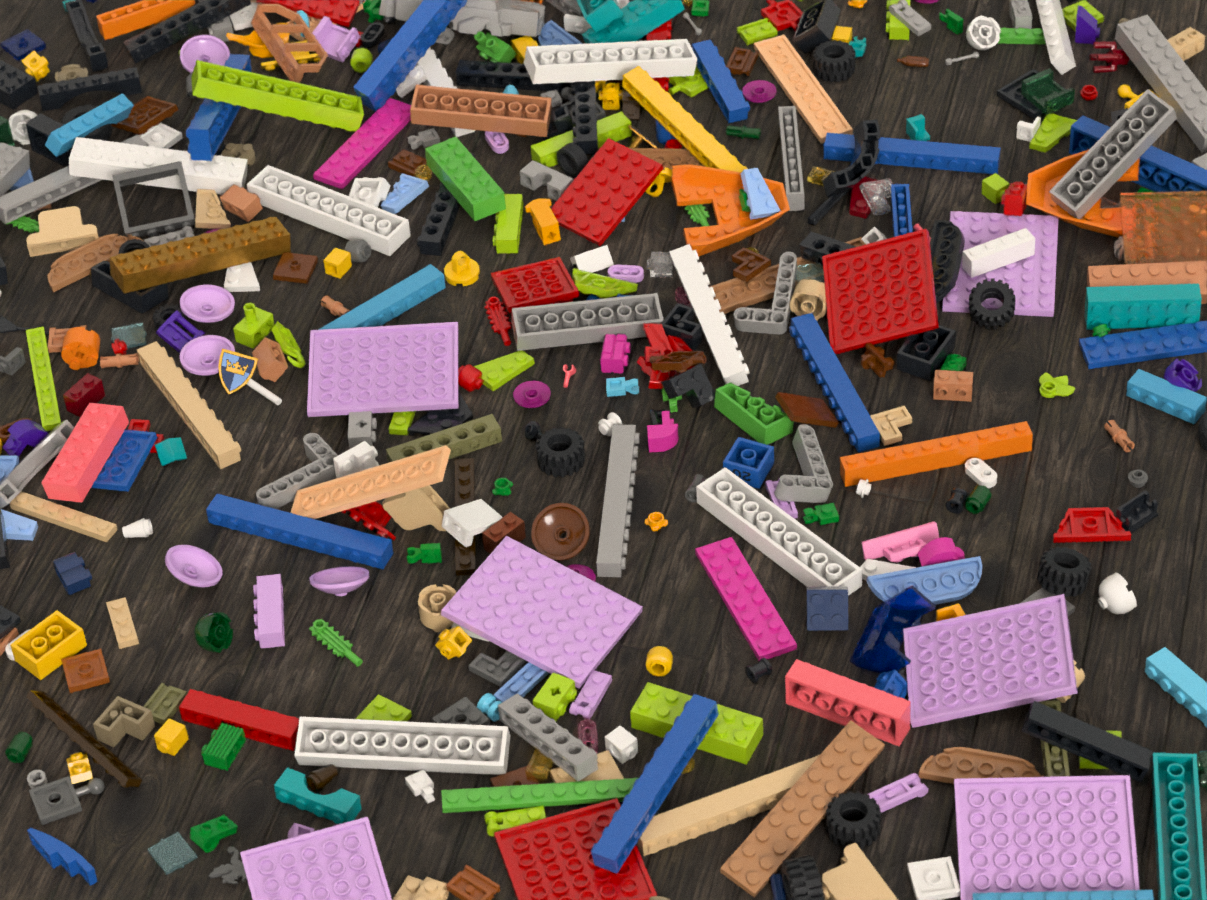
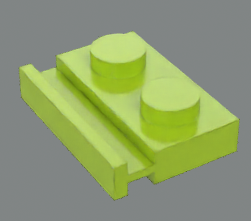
M767 18L737 27V33L740 34V37L747 45L777 36V30L768 22Z

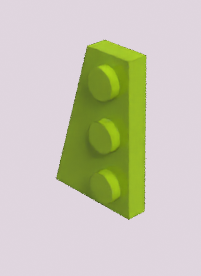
M1048 113L1032 138L1029 148L1046 153L1057 145L1062 137L1070 135L1071 125L1077 120Z
M520 350L474 367L483 373V385L495 391L535 363L533 357Z

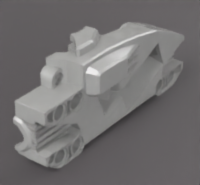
M381 0L379 15L407 21L423 0ZM467 0L466 5L461 7L456 17L448 25L452 30H457L459 33L476 35L477 32L488 29L491 35L494 36L516 34L536 37L541 35V29L544 27L545 5L520 0Z

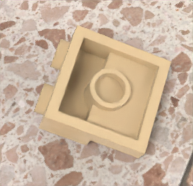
M408 875L393 900H447L448 890L444 882L426 877L423 881Z

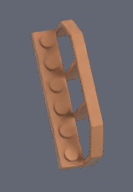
M258 4L251 25L288 79L292 82L300 83L304 72H319L328 54L298 13L279 4ZM264 13H278L294 21L296 24L271 25ZM277 33H303L309 43L284 44ZM315 51L321 60L318 64L299 65L291 52Z

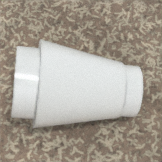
M143 518L122 528L125 538L148 537L150 534H153L150 519L145 520Z

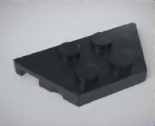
M459 392V409L430 410L408 428V434L414 436L415 433H421L427 436L472 421L473 414Z

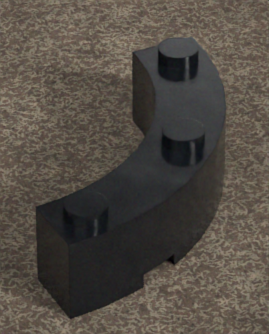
M878 120L861 121L853 129L855 139L853 159L847 168L832 172L822 181L827 197L836 196L850 190L874 166L879 154L880 130Z

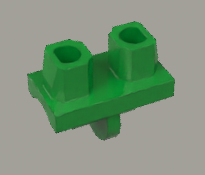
M366 0L363 3L364 11L369 13L370 16L368 19L369 23H373L376 19L383 20L384 16L379 15L381 0Z

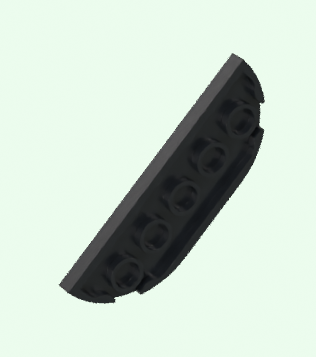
M947 220L934 221L930 241L936 303L942 300L956 285L965 244L962 231L951 221Z

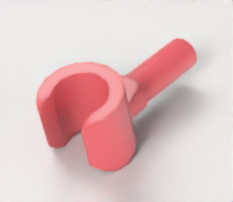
M567 364L563 366L565 372L564 388L568 387L570 376L576 373V368L573 364L570 371H567Z

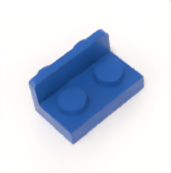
M896 670L881 673L877 677L876 685L873 687L901 698H905L908 693L907 682Z

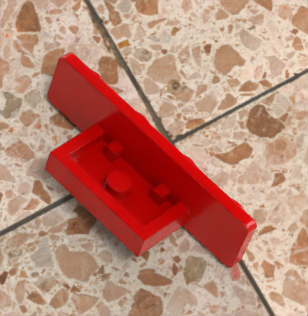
M374 501L341 511L344 514L346 511L349 512V517L356 522L363 521V525L369 530L373 531V529H376L380 537L390 538L393 541L396 539L392 533L384 528L392 516L378 502Z

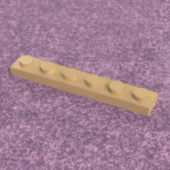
M22 491L10 502V507L13 510L104 542H108L117 531V525Z

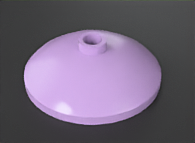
M199 35L190 38L183 44L180 51V61L189 73H193L196 60L224 66L225 61L230 56L227 45L219 38L210 35Z
M215 285L194 286L186 290L180 298L182 312L192 320L202 323L221 321L230 316L235 307V300L232 294L226 289Z
M217 335L195 338L182 348L180 352L181 365L192 374L201 376L219 373L218 366L222 349L235 352L234 345L228 339Z
M176 545L171 547L165 556V563L170 573L187 585L199 588L216 585L222 577V567L211 554L198 547Z
M336 567L319 571L311 575L309 580L310 584L320 591L335 594L336 596H345L347 592L356 590L368 580L369 571L361 567Z

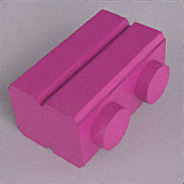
M605 335L600 360L603 373H623L624 366H628L629 357L626 354L630 353L631 343L627 342L626 335Z

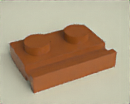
M468 865L446 884L447 890L461 900H492L494 894L500 892V885Z

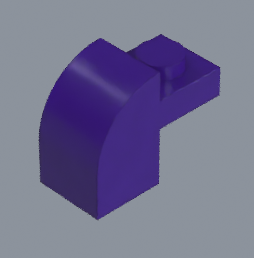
M28 419L20 420L8 429L11 435L2 448L10 456L18 455L19 457L27 444L36 447L46 437L48 432L39 423Z

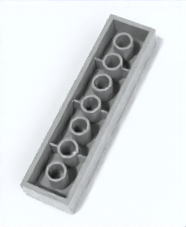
M1147 89L1049 191L1052 200L1074 218L1081 219L1177 119L1175 109Z
M657 293L512 308L511 319L517 351L604 342L606 334H615V336L623 334L627 336V339L647 337L642 328L643 323L661 324L664 321Z

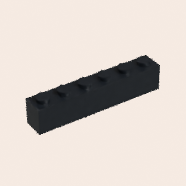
M1033 701L1027 712L1022 732L1122 775H1130V778L1142 782L1150 768L1153 751L1036 701Z

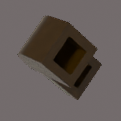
M623 88V114L629 120L640 121V107L642 105Z

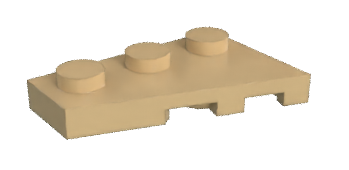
M197 189L195 228H231L230 221L227 220L226 213L222 210L215 190Z
M609 750L597 754L598 770L580 781L624 778ZM560 767L550 770V776L554 783L578 782Z

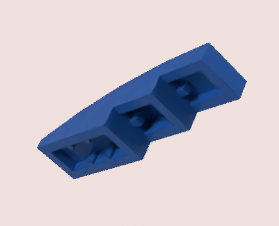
M33 828L27 830L31 844L53 869L62 865L71 877L80 873L90 886L98 882L94 867L67 844Z

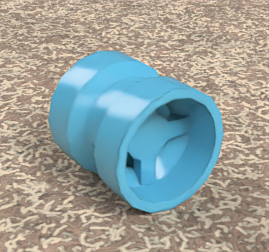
M487 693L481 697L477 708L483 714H487V717L492 721H498L500 719L498 705L502 702L496 701L495 696Z

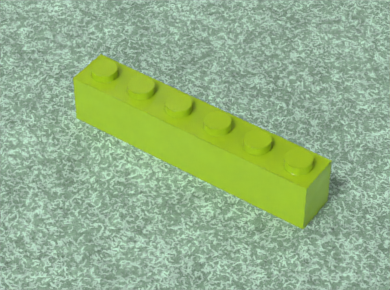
M622 111L597 120L598 149L602 147L608 138L617 142L632 136V130L628 127L631 125V121ZM573 130L532 145V160L547 167L557 165L558 150L569 143H573V138H576L573 137Z

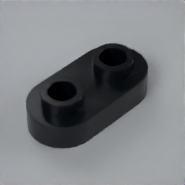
M379 22L370 24L361 35V44L368 48L375 46L385 33L384 25Z

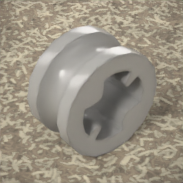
M33 770L27 776V782L31 789L45 785L48 782L42 770Z

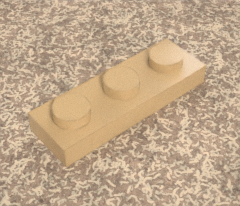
M126 597L106 602L119 649L139 644Z

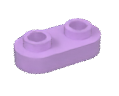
M485 131V139L494 152L502 154L509 149V141L504 133Z
M613 265L608 269V277L638 283L644 279V270L642 267L635 265Z

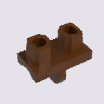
M866 343V352L861 356V366L864 369L871 368L880 378L885 377L886 371L893 369L894 360L891 357L885 358L884 350L881 347H874L871 343Z

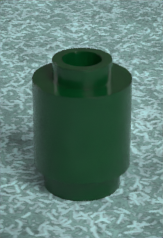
M975 486L966 499V509L973 514L982 512L992 497L990 490L986 486Z
M19 732L13 737L5 751L9 761L22 763L33 746V738L28 733Z

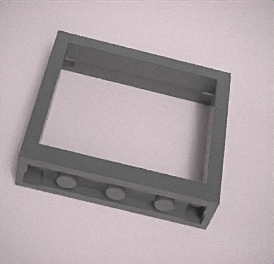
M181 161L112 175L126 237L128 235L139 238L146 235L155 236L160 232L165 231L169 233L178 228L195 225ZM179 175L188 215L129 228L121 187Z

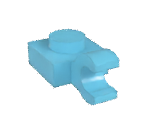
M625 377L606 379L607 397L626 395V391L631 394H638V379L625 381Z

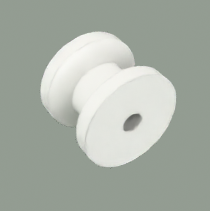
M611 412L607 415V420L601 419L599 421L598 428L603 435L611 436L613 424H623L619 416Z

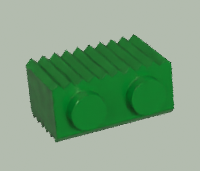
M221 723L218 729L213 730L208 745L205 744L202 748L201 755L203 756L204 764L228 771L246 741L244 730Z

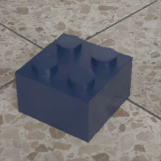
M848 586L807 587V630H848Z

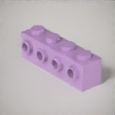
M281 574L257 576V585H253L254 596L257 597V599H254V609L257 611V614H254L255 626H258L257 629H254L255 640L259 641L261 649L285 646Z

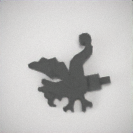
M230 846L227 849L228 853H234L231 858V864H221L219 867L214 868L209 877L212 879L222 876L223 883L228 882L235 885L237 884L235 880H238L239 877H243L242 882H245L247 877L243 862L239 860L240 853L238 849Z

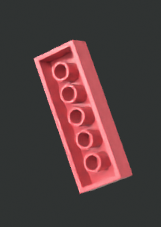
M97 403L88 404L41 482L48 499L83 502L129 424L123 406Z
M797 659L785 676L786 704L843 726H846L851 720L875 738L896 746H900L910 730L911 702L904 698L891 695L885 691L875 689L864 683L856 682L845 676H840Z

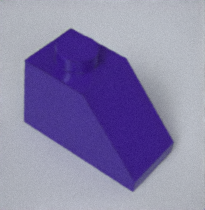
M1078 6L1075 43L1093 44V42H1096V38L1100 37V28H1097L1098 21L1082 6Z

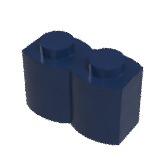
M73 552L53 560L56 574L68 595L91 587L90 580H92L89 569H84L85 563L81 556L78 557Z

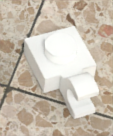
M424 769L405 777L406 784L415 797L421 794L427 804L435 801L432 795L434 793L433 781Z

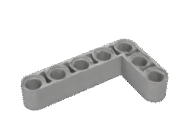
M785 252L780 257L772 309L737 308L734 311V322L737 330L767 334H783L787 331L791 311L790 301L794 292L797 275V256L793 252Z
M801 424L797 428L792 443L804 476L782 475L774 495L782 501L824 503L829 497L833 482L814 429L809 425Z
M317 433L306 434L303 438L305 454L312 463L260 488L256 492L258 505L278 509L294 501L297 490L336 479L333 458L338 455Z

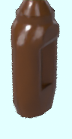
M904 56L901 59L897 58V62H901L906 66L928 67L929 58Z

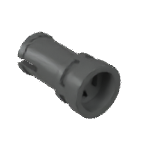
M696 474L694 476L692 484L685 492V498L688 501L697 502L696 486L706 480L703 478V475Z

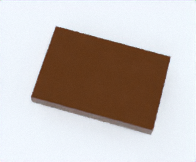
M778 392L775 396L782 409L793 422L836 428L839 423L823 399Z

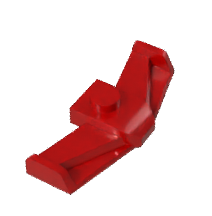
M643 323L642 328L651 346H645V365L652 366L650 363L651 356H664L671 353L673 349L670 346L662 324ZM652 368L648 388L663 389L664 387L661 382L669 378L670 372L662 373L661 370H653Z

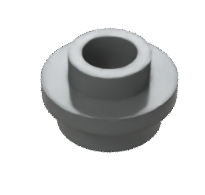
M1133 470L1128 474V480L1133 487L1140 488L1148 481V475L1142 470Z

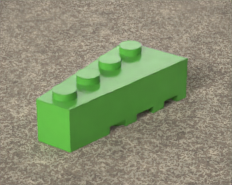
M732 383L716 389L714 407L757 442L768 445L793 433L794 422L789 419L786 413L781 411L780 407L776 405L772 407L766 404L764 399L752 397L750 392Z

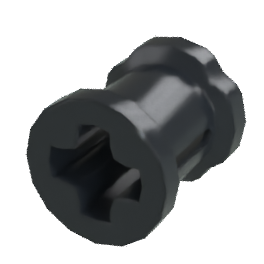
M962 488L952 489L951 498L946 502L947 510L955 514L960 513L963 510V503L968 498V493Z
M762 657L758 663L746 666L745 672L750 681L756 683L760 677L772 674V667L769 661Z

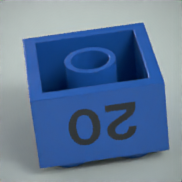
M738 437L723 461V468L730 470L748 485L760 488L774 465V447Z

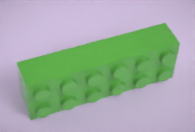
M457 137L425 148L428 167L474 221L506 209L503 190Z

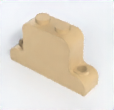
M72 206L41 212L38 215L40 231L29 235L26 240L30 257L74 250L99 238L97 227L92 224L83 225L80 209Z
M430 485L383 500L384 510L404 530H413L426 525H433L439 531H446L442 527L444 510L450 509V507Z
M856 842L845 847L844 857L841 858L842 865L822 875L824 900H898Z

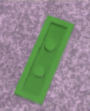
M1003 27L1000 28V40L997 43L1046 44L1043 29Z

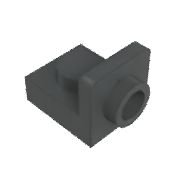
M16 347L6 357L0 356V372L12 376L26 363L21 348Z

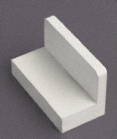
M607 245L570 258L572 265L576 264L579 270L591 273L614 265Z

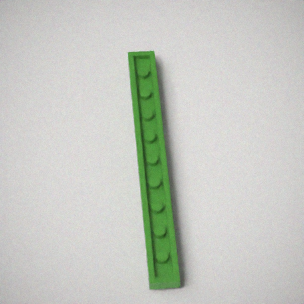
M637 778L441 790L443 813L537 806L593 804L616 798L619 802H623L624 797L633 789Z

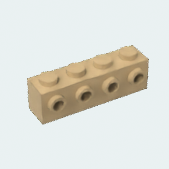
M1189 27L1167 41L1181 59L1185 61L1204 50L1205 35Z

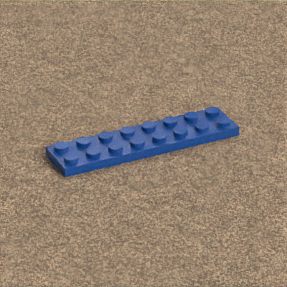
M1207 320L1109 334L1103 337L1079 339V346L1088 369L1207 352Z

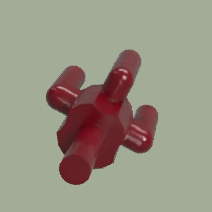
M1114 41L1093 42L1094 49L1109 48V51L1106 54L1089 55L1090 61L1097 60L1109 63V66H1093V73L1116 71L1117 65H1128L1129 60H1131L1123 49H1117V43Z

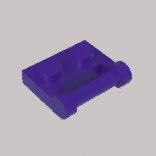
M176 310L156 331V334L180 353L189 341L204 336L205 332L199 331L181 316L182 313ZM177 321V322H178L179 324H181L185 329H187L191 334H193L194 337L192 338L191 336H189V335H188L186 332H184L180 327H178L174 322Z

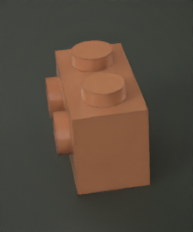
M235 184L220 197L225 210L247 222L263 209L260 204V198L256 194H251L245 188H240Z
M265 337L252 352L253 357L258 358L257 367L259 375L265 380L269 379L276 382L288 368L280 344Z
M935 370L933 399L972 401L973 372Z

